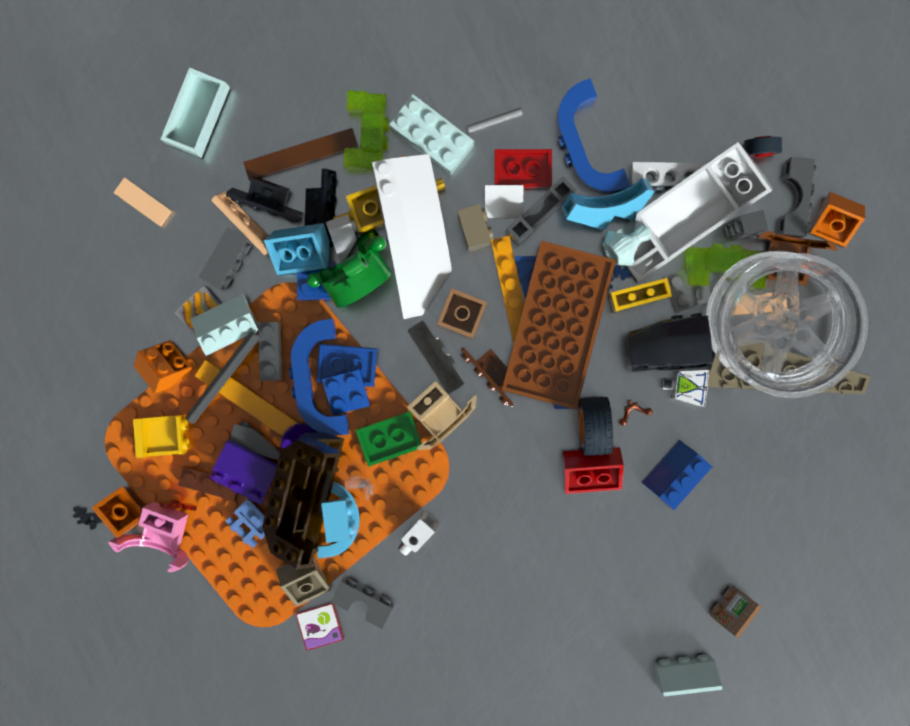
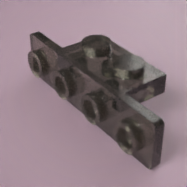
M420 321L408 329V333L446 392L450 394L461 387L464 383L452 365L455 361L449 353L445 355L442 348L445 346L440 338H434L424 321Z

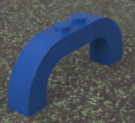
M591 78L574 85L563 97L557 113V130L559 133L557 139L560 147L565 149L566 154L564 158L566 164L571 166L575 177L583 186L596 193L614 194L630 187L625 169L623 168L612 173L596 171L588 161L574 123L575 111L582 105L593 102L597 98Z
M326 319L306 327L293 344L291 352L292 368H289L290 379L294 381L292 397L293 399L296 398L301 417L312 429L333 436L350 434L347 415H325L317 408L314 401L309 364L310 352L321 341L337 339L334 319Z

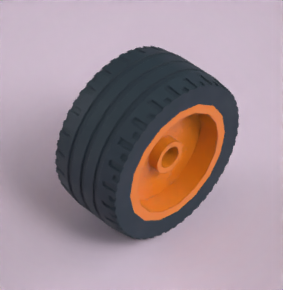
M602 396L580 398L578 421L583 455L611 454L613 448V423L609 398Z

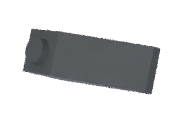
M241 421L240 424H234L230 441L258 455L279 460L281 450L257 428L251 427L252 423Z

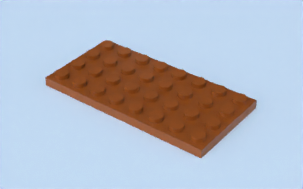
M540 241L501 390L577 410L616 260Z

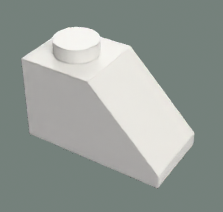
M348 215L326 222L340 262L346 259L357 240L354 233L358 231L354 220L350 221Z

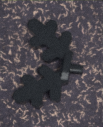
M78 506L73 508L76 513L73 514V517L81 519L77 521V524L84 523L85 525H90L91 530L94 529V524L103 522L95 512L85 514L86 508L80 509Z

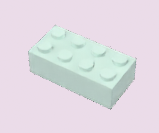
M189 67L161 140L167 145L202 158L230 89L227 83Z
M412 94L389 124L390 129L423 155L429 154L430 160L449 175H452L474 146V140L414 94Z

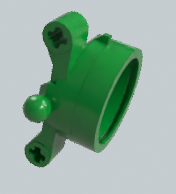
M374 229L357 238V253L344 259L334 268L327 267L326 269H320L317 273L313 272L307 275V284L313 288L321 284L336 308L347 306L366 296L385 282L392 273L379 251L386 247V240L383 236H379Z

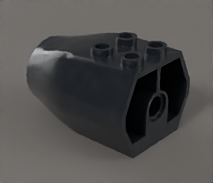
M703 313L691 314V317L683 318V315L671 316V319L659 321L628 332L632 372L709 367L713 363L708 316H703Z

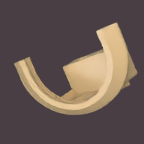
M436 381L407 406L413 415L434 436L428 441L425 440L417 449H431L454 431L475 409L477 396L475 395L471 398L462 411Z

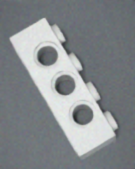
M632 162L630 165L629 183L632 186L641 178L646 179L647 173H651L655 179L649 183L654 192H664L665 189H672L682 182L685 174L692 175L707 163ZM665 174H671L674 178L673 182H668L665 179Z

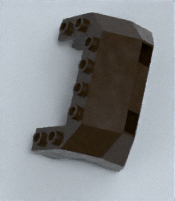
M305 432L280 452L262 525L270 553L295 569L309 568L315 565L312 561L315 552H318L319 549L317 544L323 524L321 503L329 501L335 473L339 471V468H337L339 458L343 455L341 450L344 439L324 432Z

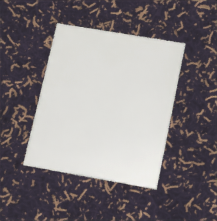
M485 185V209L488 218H518L522 215L523 185Z

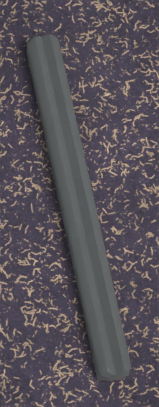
M250 331L188 412L185 418L189 423L194 424L258 342L260 335L257 332Z

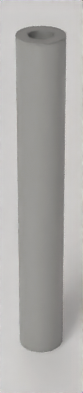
M517 108L466 127L468 133L521 116L523 113L521 108Z

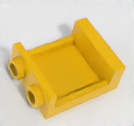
M184 415L133 419L136 458L187 453L189 439L186 438L185 430L188 429L187 419H184Z

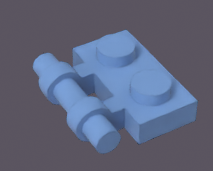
M248 498L234 512L239 519L235 521L230 516L225 522L233 532L235 531L242 538L245 544H248L253 549L258 544L253 537L255 535L260 539L265 537L262 528L265 514ZM243 522L251 529L249 533L240 526Z

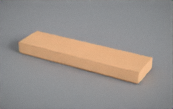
M226 191L215 195L211 201L263 255L268 254L264 242L268 235L236 202L225 196Z

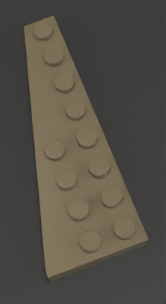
M721 332L718 340L722 351L735 366L757 377L770 379L789 377L804 371L817 361ZM717 349L716 355L714 353L713 363L709 368L708 387L865 394L871 376L825 362L806 378H803L805 374H802L801 380L797 382L774 386L773 381H770L772 386L761 385L763 380H760L759 384H754L755 378H753V383L742 379L745 374L738 377L737 371L733 367H725L718 359L720 352ZM728 369L734 370L735 374L730 372Z

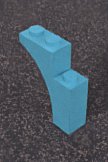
M641 178L625 190L611 195L590 197L570 193L561 208L567 220L605 230L609 223L612 222L614 216L634 221L637 213L642 210L647 201L652 197L654 190L647 179Z

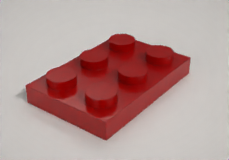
M495 149L494 185H523V189H550L552 187V149Z

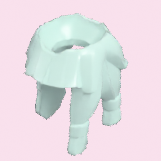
M635 219L617 232L607 231L602 245L604 253L608 258L616 260L615 265L632 266L636 246L641 242L650 240L651 231L648 226L640 225L634 231Z

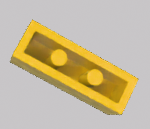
M664 278L611 292L608 294L612 312H617L670 298L672 294L668 279Z

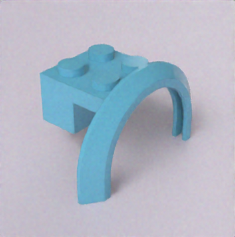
M333 482L331 493L339 496L340 499L323 501L321 503L326 543H335L317 546L319 548L317 552L318 559L333 557L344 552L353 543L359 529V510L355 499L346 488L336 482Z

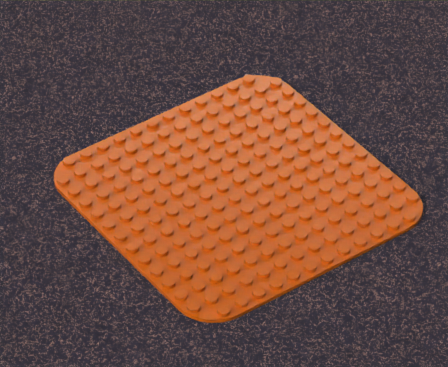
M285 282L270 287L249 304L258 322L281 323L283 380L260 381L259 340L231 377L298 423L307 424L299 413L296 398L293 399L292 397L294 381L290 379L289 368H292V347L298 335L306 327L317 321L334 319L337 339L321 341L312 348L309 355L314 401L317 408L328 416L347 415L350 434L337 436L344 439L341 450L343 455L339 458L337 465L339 471L335 473L333 482L342 485L353 496L359 510L360 520L357 535L353 543L344 552L333 557L319 559L317 552L314 554L328 584H331L440 493L449 475V459L445 448L440 442L431 449L415 450L368 467L356 430L409 412L410 410L407 408L409 404L376 365L374 387L365 386L370 406L333 415L323 383L316 382L319 344L361 346L323 300H297V283ZM244 337L207 356L199 345L185 357L192 366L191 370L172 387L155 394L149 387L114 416L106 430L105 449L112 465L145 505L154 501L188 514L180 548L187 554L188 558L235 615L252 626L272 627L286 621L309 601L296 607L282 590L276 569L287 563L270 553L265 537L260 539L255 535L253 539L258 544L252 549L225 522L230 516L235 521L239 519L234 512L248 498L237 493L235 501L178 486L184 466L212 474L213 467L226 442L230 440L233 426L236 423L240 424L241 421L252 423L251 427L257 428L281 451L283 450L281 446L282 435L218 392L194 424L188 422V429L185 430L186 438L189 439L187 453L136 458L133 419L184 415V419H186L185 417L208 387L207 384L195 377L204 361L207 360L219 369H222L246 338ZM411 412L421 442L423 443L425 440L428 441L434 436ZM264 457L269 461L278 464V460ZM270 493L262 505L253 502L264 514L266 513ZM330 493L329 501L340 499L339 496ZM324 520L317 546L335 543H326ZM244 522L240 525L247 533L251 531Z

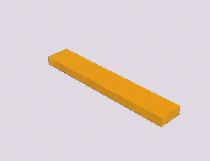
M205 360L195 374V377L209 386L221 369ZM232 377L228 379L219 391L220 394L282 436L287 428L298 423Z

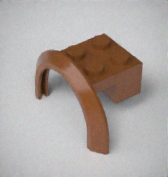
M765 231L756 236L758 239L770 241L768 251H785L801 255L805 258H808L809 248L838 251V248L831 241L790 237L775 234L772 231ZM768 259L765 262L762 279L806 286L809 268L786 259Z

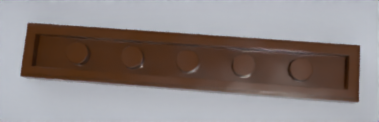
M353 128L244 161L243 163L248 179L251 181L254 176L262 178L357 148L358 144Z

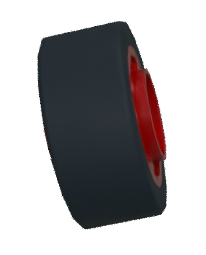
M754 137L744 141V149L749 156H773L774 154L782 153V137Z

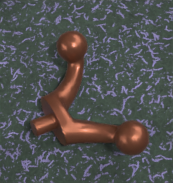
M629 400V405L625 407V416L620 420V424L622 426L627 425L631 409H636L647 415H652L653 410L651 408L643 409L637 402L632 403V400Z

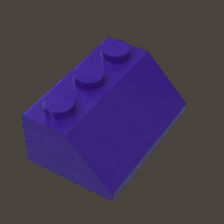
M228 440L213 467L210 479L262 505L271 491L277 464Z

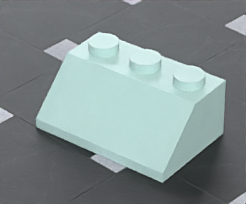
M244 294L191 318L196 338L206 356L246 337L250 331H258V321Z
M698 655L697 658L693 659L680 657L676 661L661 659L659 663H654L656 684L663 696L722 690L716 662L709 655Z

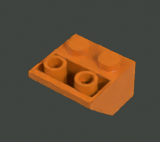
M171 340L138 351L133 365L154 394L172 387L192 368Z

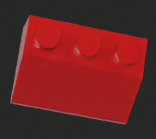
M620 447L612 448L611 454L583 455L582 450L563 452L562 465L565 494L622 490L624 463Z

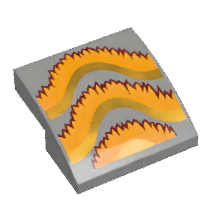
M205 285L187 299L174 313L196 337L191 318L220 305L221 302Z

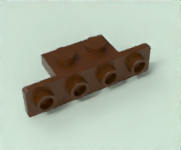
M463 347L461 349L463 352L461 354L462 358L467 363L471 361L476 366L473 370L480 378L484 376L488 380L486 385L493 392L497 390L500 393L499 399L506 407L508 405L513 407L515 404L501 390L507 370L506 365L491 349L475 361Z

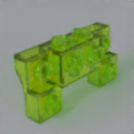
M347 90V112L362 113L360 148H344V169L373 172L372 162L384 160V148H388V136H385V129H389V117H386V94Z
M712 244L709 248L689 247L686 249V286H709V272L726 273L727 270L739 261L765 251L742 249L741 245H730V248H723L722 244ZM764 260L753 263L736 273H744L743 289H766Z

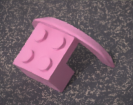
M153 501L142 509L138 526L144 527L143 534H128L118 538L115 537L109 541V545L115 552L131 546H145L161 550L174 559L169 564L171 567L168 569V572L180 570L188 562L187 554L180 548L188 514Z

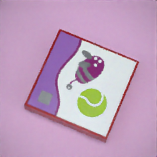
M327 603L296 613L306 651L344 639L333 603Z

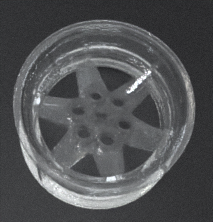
M767 251L751 255L739 261L727 270L717 282L709 298L706 310L711 332L712 349L719 361L730 372L743 379L752 387L769 395L782 398L812 396L836 385L857 363L865 346L868 332L867 308L864 298L853 279L833 262L819 256L804 253ZM778 272L771 296L752 286L758 279ZM798 272L814 280L824 293L799 300ZM789 297L791 305L785 308L783 301ZM738 302H740L753 315V319L733 328L735 309ZM767 305L772 306V312L769 315L764 313V308ZM805 310L807 316L805 319L800 320L799 313ZM832 311V329L825 345L809 326ZM768 325V333L762 335L760 332L761 327ZM798 330H802L803 336L797 340L795 334ZM783 337L784 344L781 347H777V339ZM763 342L761 369L751 364L742 354L739 347ZM791 347L813 359L798 369L781 372Z

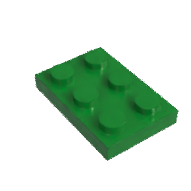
M411 411L356 430L368 467L418 450L417 448L422 444Z

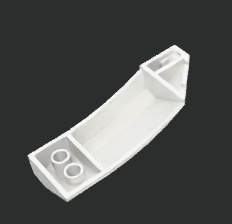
M739 142L637 213L634 231L640 225L648 226L651 231L650 240L641 242L636 246L633 265L627 266L638 282L773 190L764 174Z
M429 154L372 162L404 319L422 316L452 271L442 212Z

